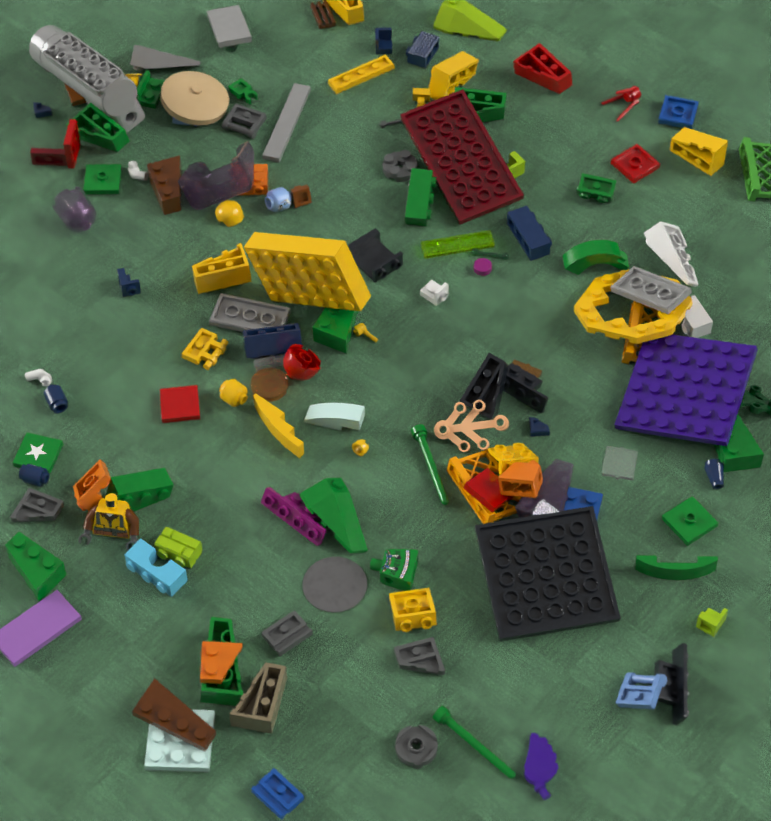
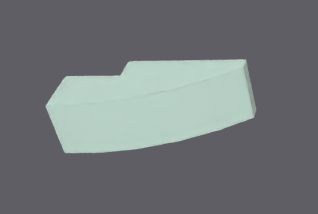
M347 403L310 405L304 422L336 430H342V427L360 430L365 416V406Z

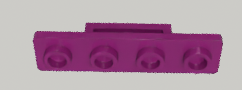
M267 487L261 499V504L316 546L321 545L326 529L317 522L322 519L316 513L313 515L310 513L300 494L294 492L283 497L271 487Z

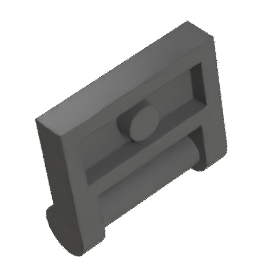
M235 104L224 119L222 129H230L248 135V138L255 139L258 130L267 119L266 113ZM234 121V122H237V123H240V124L249 126V127H251V128L248 129V128L242 127V126H240V125L234 124V123H232V122Z

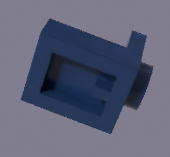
M124 268L117 269L118 281L123 297L140 294L139 280H131L130 275H126Z

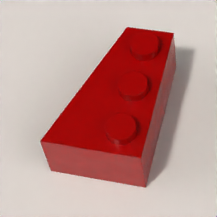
M540 43L513 61L516 75L558 94L573 85L571 71Z

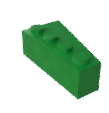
M211 617L208 641L235 643L232 619ZM238 657L235 658L234 664L227 671L226 677L221 684L202 683L200 702L229 706L238 705L243 695Z

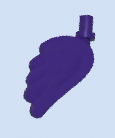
M534 732L530 734L524 776L528 783L535 786L534 791L539 793L544 800H547L551 797V794L546 789L545 784L551 781L558 771L559 766L556 763L557 754L553 752L547 738L539 737Z

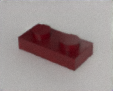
M31 148L30 155L33 165L67 166L64 149Z

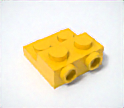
M429 588L389 593L396 631L409 632L413 628L422 627L423 629H429L437 625L436 611Z

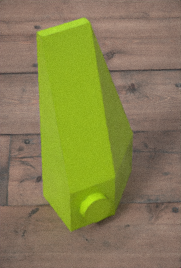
M444 0L433 25L434 29L446 34L461 33L465 37L475 35L479 39L500 41L507 32L505 27L466 0Z

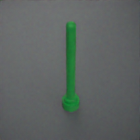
M415 425L410 430L412 437L420 444L441 503L448 505V496L426 441L427 430L425 425Z
M445 706L437 709L433 719L438 724L442 723L450 727L508 778H515L516 773L453 720L450 711Z

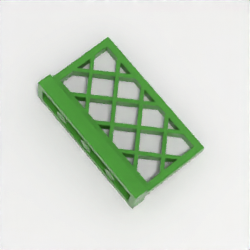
M743 137L739 147V154L748 201H755L757 197L771 198V185L767 183L771 180V174L765 170L767 167L771 169V160L767 161L762 157L767 155L771 158V144L751 142L750 137ZM753 148L759 149L762 153L758 154ZM759 160L764 166H759L756 161ZM761 173L767 178L763 180L758 174ZM764 186L769 192L761 191V187Z

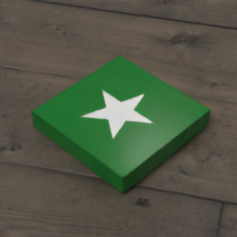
M26 432L12 462L13 467L21 468L23 464H32L46 468L50 475L64 445L63 440Z

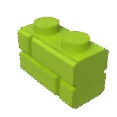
M169 527L164 528L161 536L158 537L154 544L156 553L161 559H171L181 567L186 566L190 569L203 551L201 541Z

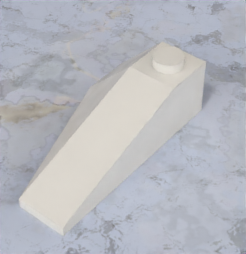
M660 221L644 232L647 245L686 285L697 287L694 268L688 262L691 260L690 254L685 252L687 244L680 228Z

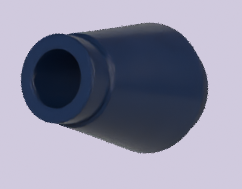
M720 459L706 461L704 469L712 488H723V463H721Z

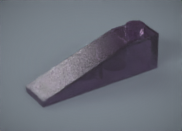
M555 459L542 473L543 483L537 497H521L515 507L518 517L522 518L564 511L574 465Z

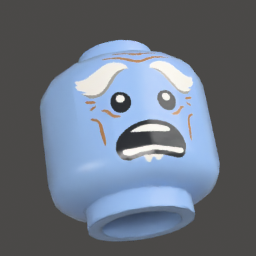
M283 187L270 190L265 197L266 207L276 213L288 209L292 201L291 193Z

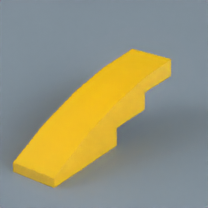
M255 393L253 395L254 407L263 423L285 448L300 458L304 454V442L295 437L294 427L285 422V413Z

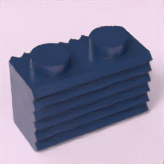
M421 31L419 36H415L413 45L406 50L407 63L427 68L439 49V36Z

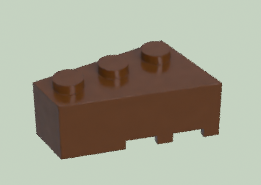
M180 155L146 164L149 181L163 214L167 215L181 211L182 166Z

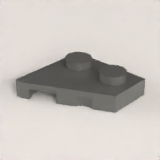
M434 637L394 647V654L399 669L445 675V668Z

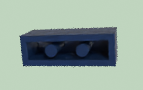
M527 206L507 212V225L529 260L533 261L550 255L552 241L544 233L543 226L537 222L534 212L530 211Z
M298 323L242 330L246 358L258 359L261 356L267 355L274 357L286 353L292 344L302 345L301 331Z

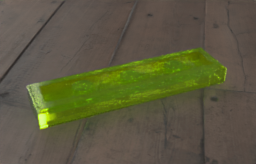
M491 230L420 241V246L424 259L493 248L495 247V242Z

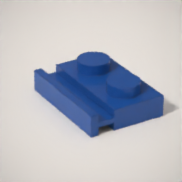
M275 768L265 775L255 787L251 788L252 793L281 820L304 800V795Z

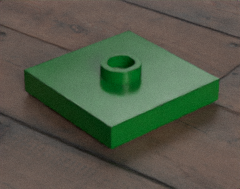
M86 164L84 195L119 194L122 172L121 164Z
M693 496L662 515V520L687 546L718 527L717 520Z

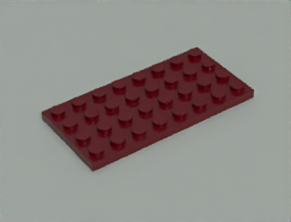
M463 89L400 114V118L429 170H433V177H436V183L459 225L524 199L523 192Z

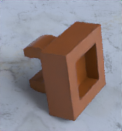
M299 185L290 189L295 208L312 203L308 185Z

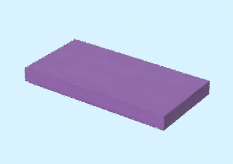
M56 590L0 629V651L16 667L81 621V615Z

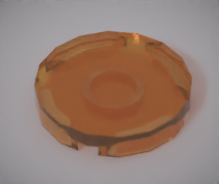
M277 368L260 369L251 378L253 395L256 393L267 401H275L282 398L286 394L289 385L286 374Z

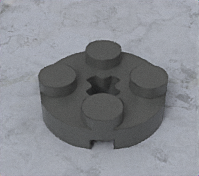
M408 150L393 152L384 156L383 173L389 179L391 177L397 182L410 180L411 169H417V160Z
M411 725L398 733L395 752L399 760L404 764L420 769L431 763L437 755V738L435 733L428 727L423 725L412 727ZM412 743H421L420 749H413Z

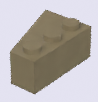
M271 663L263 665L251 682L250 688L242 695L235 709H232L230 712L231 726L273 733L287 681L286 666Z

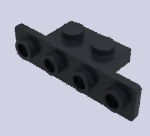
M513 363L508 365L509 368L503 391L539 413H543L548 397L537 391L542 386L543 381L523 370L518 365Z
M686 643L680 644L672 651V664L662 660H658L654 664V676L656 674H665L667 678V683L661 689L658 702L672 706V724L678 725L687 719L689 714V690L687 689L689 672L687 670L688 652Z

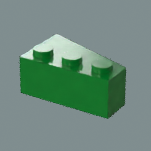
M455 87V92L462 89L465 91L482 122L504 119L507 93Z
M89 103L73 118L77 121L79 136L82 141L115 152L120 151L130 142L125 129L92 103Z
M411 169L405 224L427 226L428 220H431L432 210H430V205L434 201L433 188L436 186V177H433V170Z
M18 532L5 544L9 559L20 575H22L39 602L67 575L63 561L21 532Z

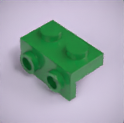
M582 173L576 190L577 195H580L579 197L583 199L594 198L601 203L612 202L617 181Z

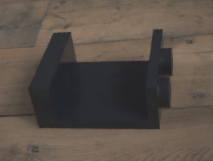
M376 228L347 245L357 266L374 283L384 279L388 274L398 270L403 265V253L400 251L394 255L380 242V232Z

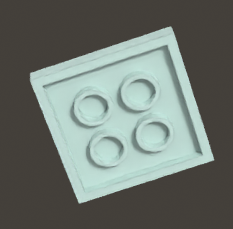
M192 710L214 729V710ZM149 724L145 770L209 772L212 742L207 750L203 751Z

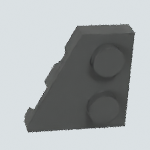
M28 488L10 516L12 522L53 521L64 507V501Z

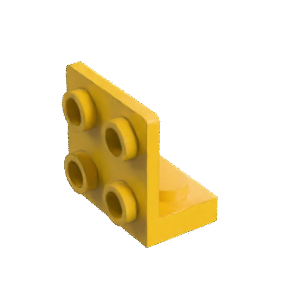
M514 443L512 446L495 445V447L488 448V452L499 462L498 477L514 462L528 463L530 460H534L538 463L539 457L523 443Z

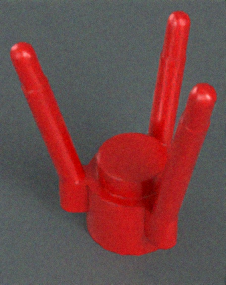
M637 86L617 91L616 95L618 96L601 103L605 105L623 97L626 102H632L619 115L616 122H619L639 103L638 99L641 98V91Z

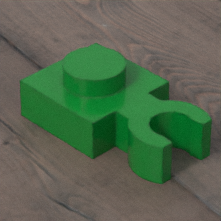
M242 78L228 86L229 91L239 100L244 97L247 104H251V98L258 100L257 92L253 91L252 86Z

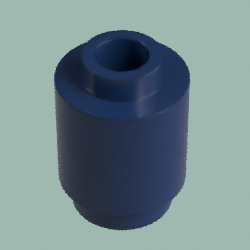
M49 385L43 395L50 409L54 413L64 412L68 408V401L61 386Z
M23 464L19 470V479L24 483L43 487L49 481L50 475L46 468L32 464Z

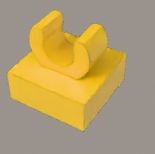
M413 88V101H417L418 107L425 105V102H430V89Z

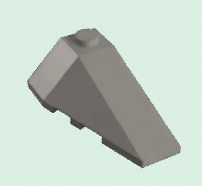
M134 45L130 65H133L135 70L143 71V68L200 65L201 61Z

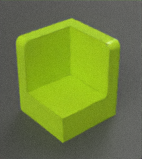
M516 151L509 153V163L506 165L513 177L517 178L525 173V160Z
M708 608L706 612L702 611L698 616L696 627L714 637L725 622L728 609L724 608L721 613L711 608Z

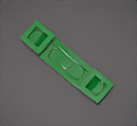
M636 555L635 570L645 575L665 580L695 579L716 571L718 556H697L696 563L657 562L656 555Z

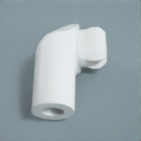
M130 161L127 168L130 177L147 181L148 172L140 171L137 162Z
M43 369L25 373V378L28 382L37 379L44 387L52 383L51 375Z

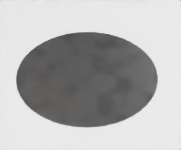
M328 557L315 562L307 570L303 578V592L307 600L316 608L327 612H342L351 609L362 600L367 590V578L362 568L354 561L344 557Z

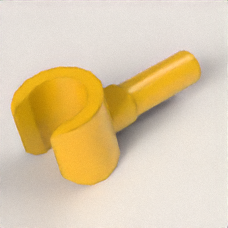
M364 323L354 326L353 332L356 336L359 337L364 334L375 343L378 341V338L367 331Z

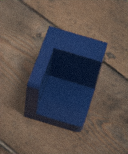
M375 28L376 54H392V28Z

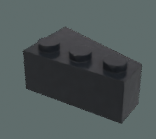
M488 353L459 402L464 403L467 409L471 411L474 402L482 400L486 407L478 415L486 420H494L498 415L509 368L507 363L497 356ZM479 402L476 408L481 409L483 404Z

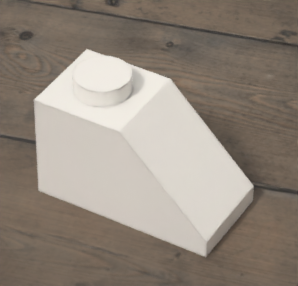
M694 295L691 296L692 307L685 312L682 330L689 337L699 338L711 333L713 321Z

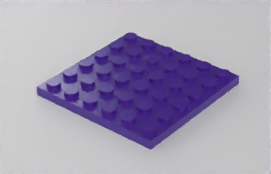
M670 335L643 342L614 424L615 428L728 446L758 351L757 346L679 335Z

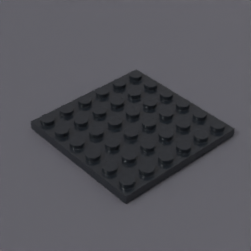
M593 506L475 525L474 529L499 642L620 621L621 617Z

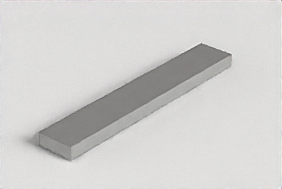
M294 83L265 148L263 159L280 163L311 91L310 86Z

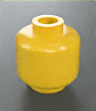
M236 379L224 381L219 388L220 398L232 407L243 405L248 399L247 387Z

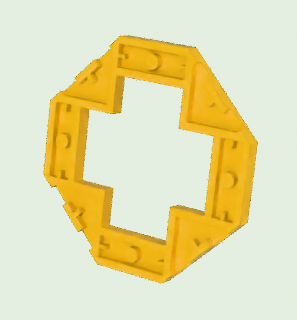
M628 269L596 277L574 305V313L588 333L595 334L596 332L605 333V337L618 340L622 337L629 339L630 343L639 344L672 335L676 325L680 324L685 317V312L692 307V298L688 296L669 314L658 311V316L661 320L639 324L630 328L623 317L605 322L595 307L609 303V297L606 292L611 291L610 287L630 270ZM667 278V279L672 280V281H674V282L680 283V282H679L678 280H676V279Z

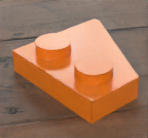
M202 641L200 683L221 684L226 677L227 671L234 664L235 658L242 651L243 643Z

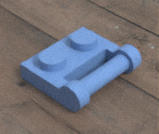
M627 672L616 704L624 708L655 709L661 689L667 683L666 675H636L634 672ZM636 683L652 684V686H639V685H635V684H636Z

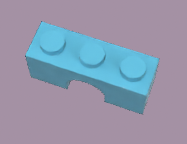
M141 538L124 554L126 567L131 572L140 574L147 583H153L163 594L167 593L172 597L188 581L186 569L171 559L164 566H153L158 560L156 549Z

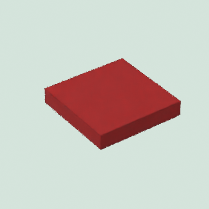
M76 119L69 120L63 143L68 169L75 168L81 146Z
M638 144L611 159V164L633 184L660 168V163Z
M197 385L160 389L162 423L200 419Z
M489 468L477 474L463 486L468 493L492 513L515 497L501 495L498 476Z

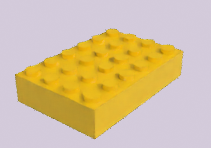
M254 232L244 246L248 258L271 301L362 311L371 297L344 240Z

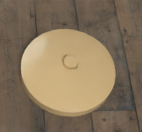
M183 71L171 75L163 83L160 94L164 109L175 119L191 125H208L217 122L225 115L229 104V96L225 87L212 76L196 71Z

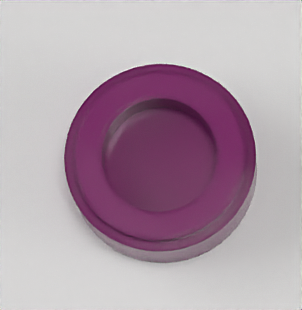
M479 258L474 262V272L477 275L486 276L491 273L492 263L489 259Z

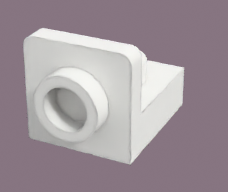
M431 280L420 290V295L437 306L448 298L449 284L445 282L441 286Z

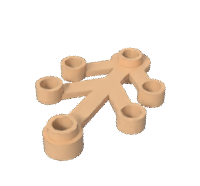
M476 400L473 404V409L462 423L453 425L460 414H464L467 410L464 403L458 402L455 404L454 411L447 420H441L436 423L434 433L439 439H450L458 446L461 452L466 453L471 448L470 443L465 440L462 441L454 434L455 432H463L477 444L479 449L486 450L490 446L489 441L481 438L473 430L496 428L498 431H505L509 427V420L504 415H498L494 420L473 422L477 415L484 411L486 407L482 400ZM479 402L483 404L481 409L476 408ZM459 405H463L464 407L463 411L458 412L457 407ZM499 419L504 420L502 426L497 425ZM443 426L447 428L445 433L440 432ZM482 441L487 442V445L484 448L480 446V443ZM463 443H467L468 445L466 450H462L461 445Z

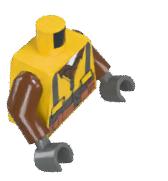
M113 493L107 494L105 498L100 499L98 505H94L87 513L83 526L85 530L80 535L78 542L81 543L82 537H87L88 545L92 540L90 531H93V534L127 539H130L131 536V540L126 544V549L129 550L132 547L131 543L135 544L138 541L139 518L130 509L127 501L117 500V495Z

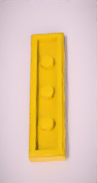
M385 54L328 79V84L338 94L393 70L394 64Z

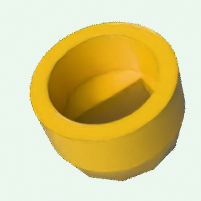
M359 439L352 444V450L356 455L363 456L367 453L369 444H366V440Z

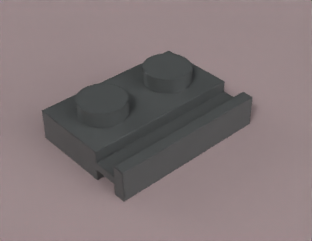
M294 610L261 633L265 641L280 657L313 635V630L307 626V623Z

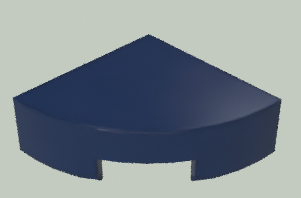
M33 102L36 118L53 115L49 106L43 105L41 102Z
M529 417L531 437L550 436V429L547 424L539 421L538 418Z

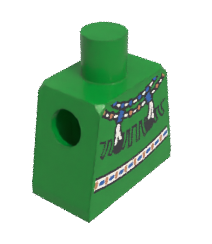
M386 549L383 560L371 559L370 570L380 571V582L384 585L402 591L412 590L418 565V550Z

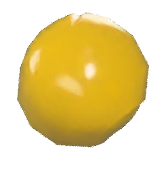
M233 200L221 202L215 210L218 222H223L227 227L239 224L244 218L240 204Z

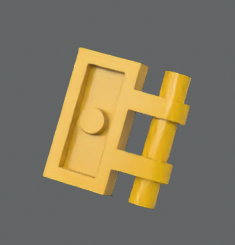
M201 328L182 352V358L197 365L202 360L206 361L203 368L209 370L218 362V357L224 354L229 342L226 339L217 342V334ZM211 348L214 349L212 354L208 353Z

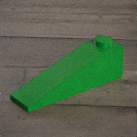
M341 477L325 478L301 492L300 497L312 515L316 513L322 519L321 524L324 527L328 526L335 533L334 537L350 554L367 552L368 549L351 494Z

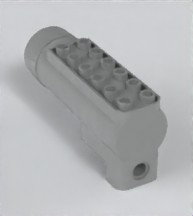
M44 26L33 35L29 45L32 59L43 69L52 73L83 96L87 104L92 103L125 129L126 133L145 118V113L136 98L137 87L135 83L125 76L118 66L72 33H67L57 26Z

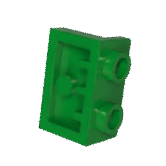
M147 70L140 77L136 98L140 106L156 109L165 80L151 78L150 71Z

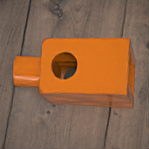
M530 460L528 463L514 462L498 477L501 495L536 498L543 483L541 465L534 460Z

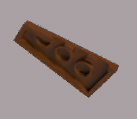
M155 678L132 710L133 716L203 751L207 750L216 736V730Z

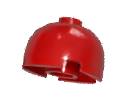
M292 344L283 358V366L287 375L293 380L300 381L313 378L321 369L319 367L321 365L320 359L310 349L308 351L302 349L303 345Z

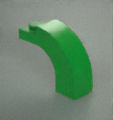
M609 240L583 242L572 247L562 255L565 269L577 275L595 264H609L621 270L629 268L626 253L620 251L618 243Z

